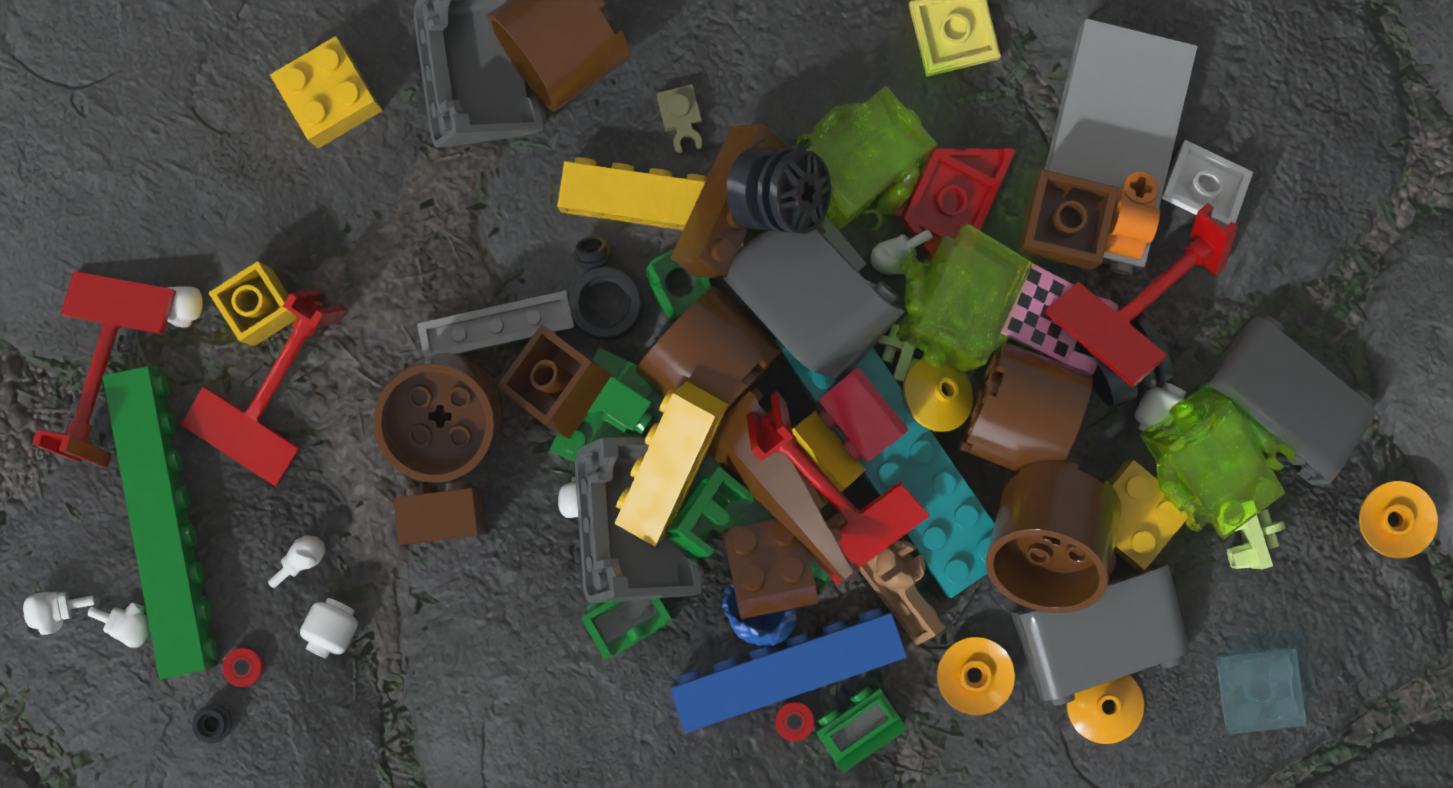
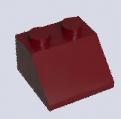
M858 367L817 401V404L821 407L816 412L830 430L837 427L846 439L841 444L855 461L860 458L865 463L871 461L909 431Z

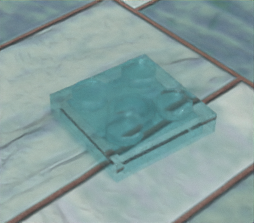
M1289 647L1216 656L1226 733L1231 735L1307 726L1296 648Z

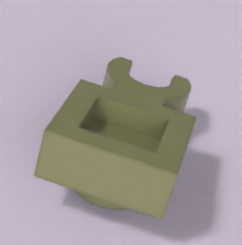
M693 84L656 93L665 132L673 130L677 132L673 140L676 154L678 156L683 155L681 143L685 139H692L695 142L697 151H701V136L692 129V126L702 124Z

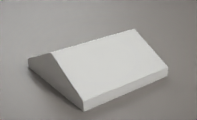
M1184 140L1167 174L1162 199L1195 215L1203 206L1209 203L1214 207L1211 218L1225 228L1231 222L1236 223L1253 172Z

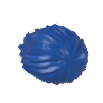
M733 582L731 587L725 588L724 592L726 595L723 597L722 608H725V615L729 618L731 627L740 639L758 646L775 645L786 640L788 635L792 633L797 619L796 608L741 619Z

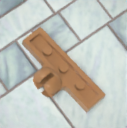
M837 512L826 521V524L831 530L839 527L846 520ZM897 540L860 567L859 571L914 643L919 645L936 636L945 626L938 618L935 609L927 604L914 585L916 584L915 582L924 576L925 561L923 554L913 558L910 552L917 547L910 542Z

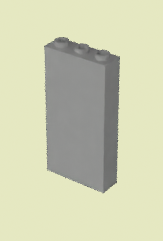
M1085 19L1078 30L1045 170L1119 187L1118 192L1122 189L1126 177L1131 173L1137 171L1148 173L1158 184L1155 208L1159 209L1198 46ZM1151 243L1146 244L1140 260L1104 252L1102 263L1110 265L1109 270L1114 273L1132 275L1133 271L1137 272L1145 267Z

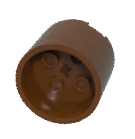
M507 0L487 14L489 25L496 39L517 72L539 100L553 112L560 109L631 58L630 49L622 30L619 28L614 31L612 30L614 24L603 7L606 5L603 0Z
M714 286L693 303L665 332L638 365L636 373L663 398L669 390L676 391L688 381L729 404L725 411L726 413L749 392L775 363V358L784 350Z
M1003 340L1000 347L1001 350L996 349L975 395L977 397L970 413L972 418L971 420L967 419L965 422L959 449L1016 472H1020L1021 467L1033 462L1045 460L1065 461L1087 409L1092 391L1093 376Z
M439 353L417 360L394 377L385 386L377 400L373 426L375 438L382 454L402 474L419 481L445 482L465 475L482 460L498 436L502 426L503 401L500 390L496 387L497 383L474 360L462 355ZM441 405L444 406L445 412L451 413V416L445 422L441 421L440 415L434 414Z
M1058 460L1033 462L1021 467L1019 474L1014 476L1004 486L986 555V570L990 580L1002 594L1030 609L1049 613L1075 612L1096 603L1106 591L1121 517V501L1116 490L1106 479L1100 482L1096 478L1079 471V464Z

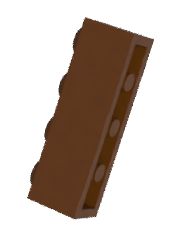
M761 123L731 126L670 257L696 278H726L730 264L736 257L748 228L741 226L735 221L728 207L726 196L727 177L733 162L741 152L751 147L784 149L786 146L785 143Z

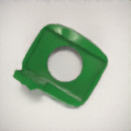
M671 250L649 263L646 268V280L664 313L669 318L678 319L693 303L712 288L710 278H696L694 276L695 287L689 295L676 297L670 294L665 285L666 277L673 269L683 268L670 258L674 251Z

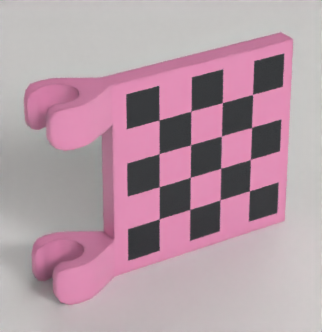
M1026 262L999 333L1052 360L1085 373L1094 374L1097 367L1095 359L1073 351L1077 340L1045 314L1046 309L1067 292L1073 284L1031 262ZM1098 297L1112 310L1116 312L1118 311V305L1116 303Z

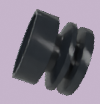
M751 147L741 152L733 162L727 177L726 196L732 216L737 223L745 228L807 234L815 230L825 218L830 205L832 185L830 173L824 160L814 151Z
M1141 312L1130 324L1167 354L1166 359L1139 382L1146 390H1151L1156 387L1157 381L1163 383L1173 378L1174 371L1162 338L1149 319ZM1076 342V352L1088 355L1097 362L1096 370L1092 374V386L1108 407L1115 409L1137 397L1138 391L1136 386L1132 387L1080 342Z

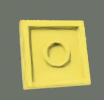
M914 0L909 2V9L926 77L1000 59L1001 54L987 0Z

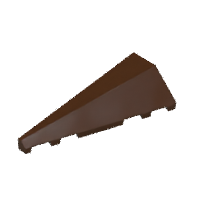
M755 388L749 391L722 418L707 453L735 480L749 490L755 499L845 583L856 577L860 568L857 563L852 564L840 549L837 542L842 539V536L838 529L830 530L819 511L824 507V504L813 484L784 453L778 454L775 451L761 461L751 451L746 415L751 411L759 418L765 415L759 404L763 396L759 389Z

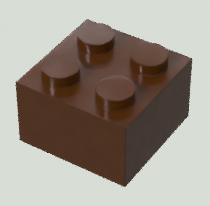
M1041 169L1033 180L1017 252L1093 270L1102 264L1119 187Z
M541 324L496 387L545 426L570 439L587 416V412L610 377L614 378V376L568 341Z
M466 481L442 484L443 492L434 493V487L427 486L404 489V497L393 498L398 544H415L488 534L483 489L472 488V482Z
M778 519L723 530L741 619L818 603L808 549Z

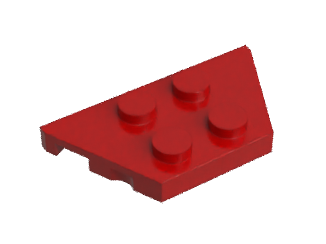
M1012 148L933 149L930 151L900 220L913 237L927 229L931 232L932 238L920 244V247L947 282H957L1016 150Z

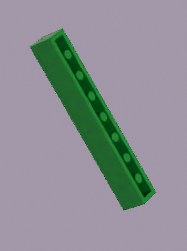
M149 366L103 375L159 680L215 668V660L218 659L219 655L218 646L215 638L210 637L208 622L211 621V609L207 599H203L200 584L204 583V572L201 563L195 559L193 546L197 545V535L193 524L188 522L186 509L190 507V498L187 488L181 485L179 471L183 469V461L180 451L174 448L172 434L176 432V424L172 412L167 411L165 396L169 394L167 379L164 374H160V369Z

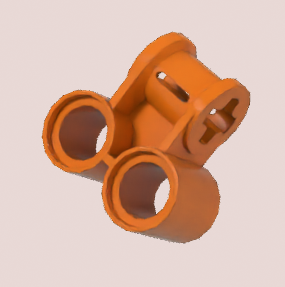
M1137 171L1126 177L1122 189L1117 194L1104 252L1140 260L1146 244L1151 243L1154 239L1160 219V209L1155 208L1158 184L1150 174Z

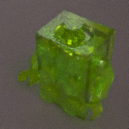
M887 86L882 88L864 104L856 101L832 108L814 125L813 133L802 134L796 140V145H801L806 138H810L813 145L806 151H814L824 160L829 170L832 190L826 216L839 231L861 214L862 221L869 213H875L879 220L878 224L871 231H876L883 227L886 222V214L891 215L910 197L920 176L918 166L937 145L922 127L918 115L912 109H906ZM876 200H878V207H871L867 209Z
M969 224L961 227L956 240L947 235L943 236L932 261L924 258L922 262H919L915 257V251L911 250L900 264L902 272L906 275L905 308L907 313L896 336L925 352L922 359L937 368H943L946 364L962 373L986 365L991 353L1001 346L1003 340L1007 341L1009 337L1001 334V331L1033 262Z
M1200 388L1187 399L1172 406L1169 410V416L1140 433V436L1157 462L1156 469L1159 489L1179 512H1186V524L1192 531H1200L1201 527L1209 522L1212 523L1219 536L1225 539L1285 494L1284 489L1272 469L1282 470L1284 468L1277 461L1275 454L1276 452H1281L1288 460L1293 461L1295 459V451L1286 444L1276 445L1274 443L1275 437L1249 414L1234 406L1232 401ZM1263 451L1268 453L1267 461L1262 454Z

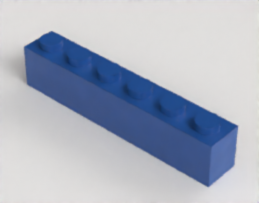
M880 607L858 614L860 618L858 622L845 625L844 620H839L823 626L824 633L809 638L808 633L804 632L787 638V646L772 650L771 645H765L749 651L751 657L749 659L736 663L735 658L730 657L712 664L714 671L699 675L698 669L676 676L678 683L671 685L670 690L684 732L687 733L907 658L892 613L889 611L882 613Z

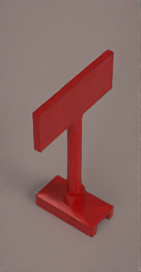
M1207 203L1197 212L1189 244L1184 249L1185 254L1120 311L1112 310L1085 286L1077 282L1046 309L1045 314L1129 385L1134 387L1166 359L1167 354L1135 329L1130 322L1194 265H1201L1214 276L1219 274L1226 267L1238 225L1231 222L1223 228L1211 218L1214 207Z
M73 272L60 314L66 317L102 323V329L74 419L69 420L65 433L37 429L32 442L33 445L73 461L82 462L83 459L98 466L108 468L112 453L87 443L92 428L89 421L119 328L124 327L163 335L176 294L175 290Z
M317 289L290 293L283 307L297 316L292 325L294 331L246 411H243L204 386L181 423V426L274 486H278L300 447L260 421V417L307 337H312L320 326L341 322L348 310L343 306L324 308L323 304L318 301L322 293Z
M778 392L771 395L773 409L759 418L753 411L746 415L751 451L761 461L775 451L778 454L784 453L846 520L837 527L842 536V539L837 543L852 564L857 563L859 568L930 517L929 512L901 481L863 509H856L796 444L787 402ZM808 549V553L836 584L840 583L842 580Z

